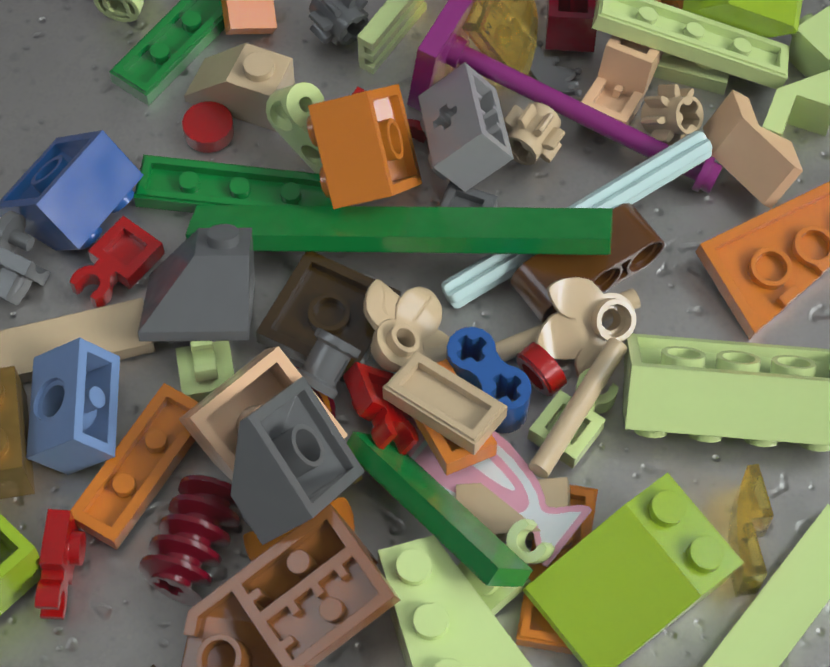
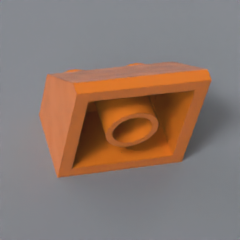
M399 84L308 105L310 116L307 119V130L312 144L319 149L323 166L320 169V183L326 197L331 198L333 209L391 197L423 184Z

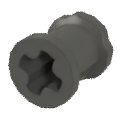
M318 327L314 333L317 341L302 367L296 369L302 377H305L310 387L335 399L338 391L335 389L337 382L350 359H357L361 351Z

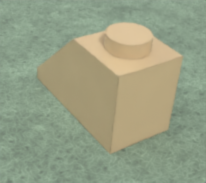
M248 43L207 57L202 62L184 95L185 102L194 105L204 101L217 102L228 108L233 118L276 132L267 119L266 102L269 96L276 90L295 84L293 58Z

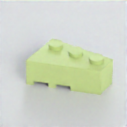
M434 535L378 550V569L400 598V601L391 607L389 612L406 667H532Z

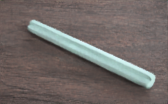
M694 131L567 208L614 209L622 204H634L710 158L713 149L712 144L702 131ZM488 254L444 280L441 284L442 292L453 308H461L511 278L525 261L536 254Z

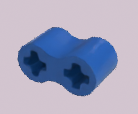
M464 327L456 331L449 338L446 359L456 375L493 398H499L498 401L507 405V416L497 427L496 432L501 434L512 433L520 429L525 424L529 412L532 390L531 381L528 376L519 368L508 365L501 360L496 351L495 341L485 330L477 327Z

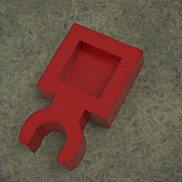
M123 215L88 250L90 260L94 265L81 267L73 273L70 278L72 291L78 295L88 285H98V289L90 296L93 307L106 306L111 301L113 287L118 282L131 289L165 254L163 243Z
M355 362L343 375L352 398L353 408L359 417L373 423L374 427L371 430V436L378 448L384 449L393 440L397 445L399 453L406 455L419 441V437L413 425L408 421L412 416L383 399V387L395 374Z
M47 510L39 559L42 571L36 589L34 604L35 608L41 609V619L64 620L67 609L68 585H72L74 566H82L85 559L86 534L84 531H79L71 510Z

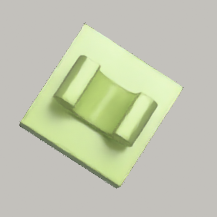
M190 341V346L175 348L181 391L198 402L235 374L229 341Z

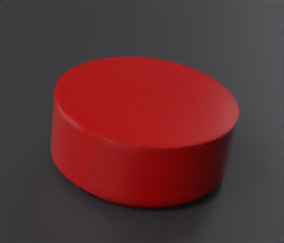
M204 101L193 105L184 114L182 120L184 137L188 145L194 150L203 153H213L224 149L232 141L234 136L233 118L228 108L213 101Z
M531 342L517 354L516 361L520 370L526 373L531 384L542 394L553 396L567 384L566 376L558 363L539 344Z

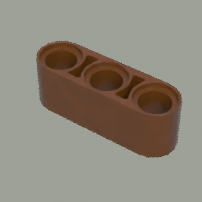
M622 204L613 209L611 254H536L525 261L514 272L510 282L543 324L550 315L557 312L547 292V287L553 282L563 278H585L593 281L601 292L604 293L651 264L660 255L665 243L632 204Z

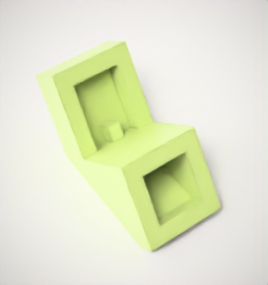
M830 70L777 88L762 127L782 137L786 125L789 124L826 137L830 126Z

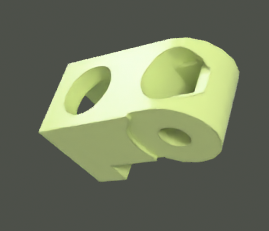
M307 82L278 89L269 96L266 102L267 119L315 173L320 174V169L323 167L318 147L314 146L310 140L307 130V119L310 116L308 105L325 101L324 96L316 86Z

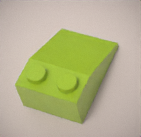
M667 472L624 504L529 583L523 589V592L583 667H618L721 586L744 562Z

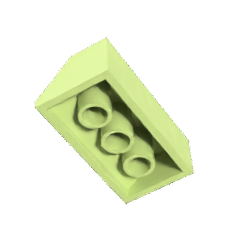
M634 333L626 339L627 352L624 355L622 404L625 429L634 430V433L647 438H662L667 433L689 434L690 438L706 443L719 442L722 440V437L744 439L746 443L758 447H773L777 445V442L799 443L802 448L811 451H830V349Z

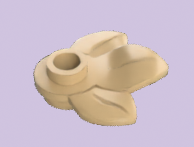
M580 277L563 278L547 287L548 296L557 312L550 315L542 324L535 343L542 346L554 359H574L576 374L579 378L583 371L591 368L609 338H616L625 342L630 337L636 326V314L630 301L623 295L611 292L602 293L593 281ZM609 309L613 314V322L605 329L602 326V315Z
M376 279L366 291L363 312L375 330L371 343V352L379 366L387 371L397 372L415 351L436 363L446 359L447 344L450 337L438 330L442 320V307L436 295L427 288L415 287L407 290L400 297L388 285Z

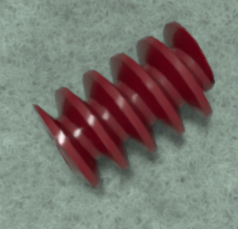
M188 475L181 479L178 486L180 495L171 499L168 507L170 514L161 519L158 528L160 534L153 537L150 541L148 549L151 555L143 557L138 568L142 577L160 593L172 600L191 606L196 605L203 599L191 589L192 585L210 587L213 578L201 569L202 564L219 567L222 562V557L210 547L211 545L229 547L232 540L229 534L222 530L220 526L235 528L239 526L241 521L239 515L230 509V506L238 508L231 497L232 484L204 475Z

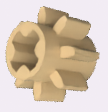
M660 84L657 90L658 96H645V103L641 110V124L646 132L651 134V137L670 146L694 131H700L699 129L704 119V111L700 101L694 97L693 88L680 89L678 84Z
M539 102L529 103L525 110L514 105L504 118L514 161L523 165H533L539 157L548 163L552 161L561 148L560 140L565 135V131L560 129L561 120L552 108Z

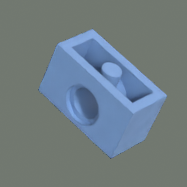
M79 337L34 357L27 459L70 475L115 457L120 356Z

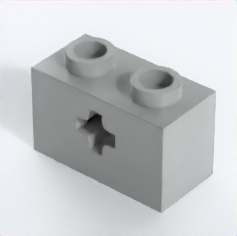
M463 63L418 96L423 117L420 120V125L427 137L430 154L427 156L428 162L434 173L442 180L449 179L466 192L514 159L497 90L468 64Z

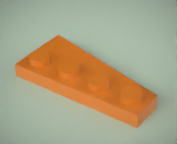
M830 181L701 243L695 251L749 340L830 269Z

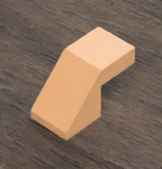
M612 35L605 46L598 77L581 102L630 126L641 107L663 52Z
M734 90L729 93L703 127L704 133L713 147L712 156L763 205L771 209L803 172L792 142L759 126L749 98Z

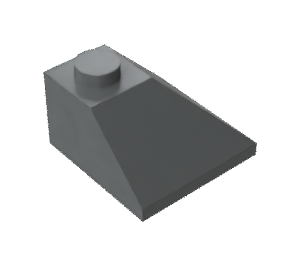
M230 224L198 228L149 275L138 330L139 341L249 340L255 290L252 228H237Z
M304 376L294 381L239 422L231 497L238 506L244 521L252 528L262 545L314 518L365 473Z

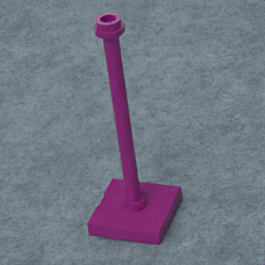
M448 0L417 49L407 105L420 112L418 96L447 76L452 68L456 69L459 65L466 63L481 76L534 102L543 103L552 108L556 113L647 158L669 147V145L469 47V37L478 0ZM711 156L705 163L702 162L682 174L695 181L691 188L696 192L702 190L708 194L710 193L723 167L714 162V157Z

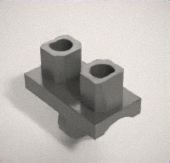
M9 211L0 218V298L18 306L28 292L32 282L44 286L51 272L13 253L17 247L30 251L35 243V238L24 233L26 227L24 216L15 211Z

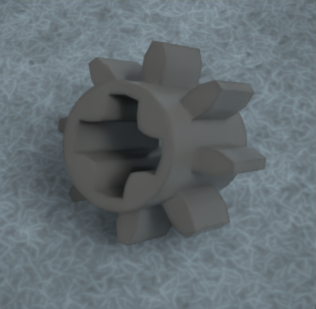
M312 0L309 6L310 14L308 17L314 24L310 27V30L324 45L330 41L336 46H339L340 43L342 45H350L358 40V34L369 22L367 18L369 14L363 9L368 1Z

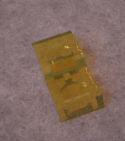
M759 464L747 465L734 498L729 519L728 544L744 562L731 575L735 597L758 593L767 575L757 538L765 536L774 514Z

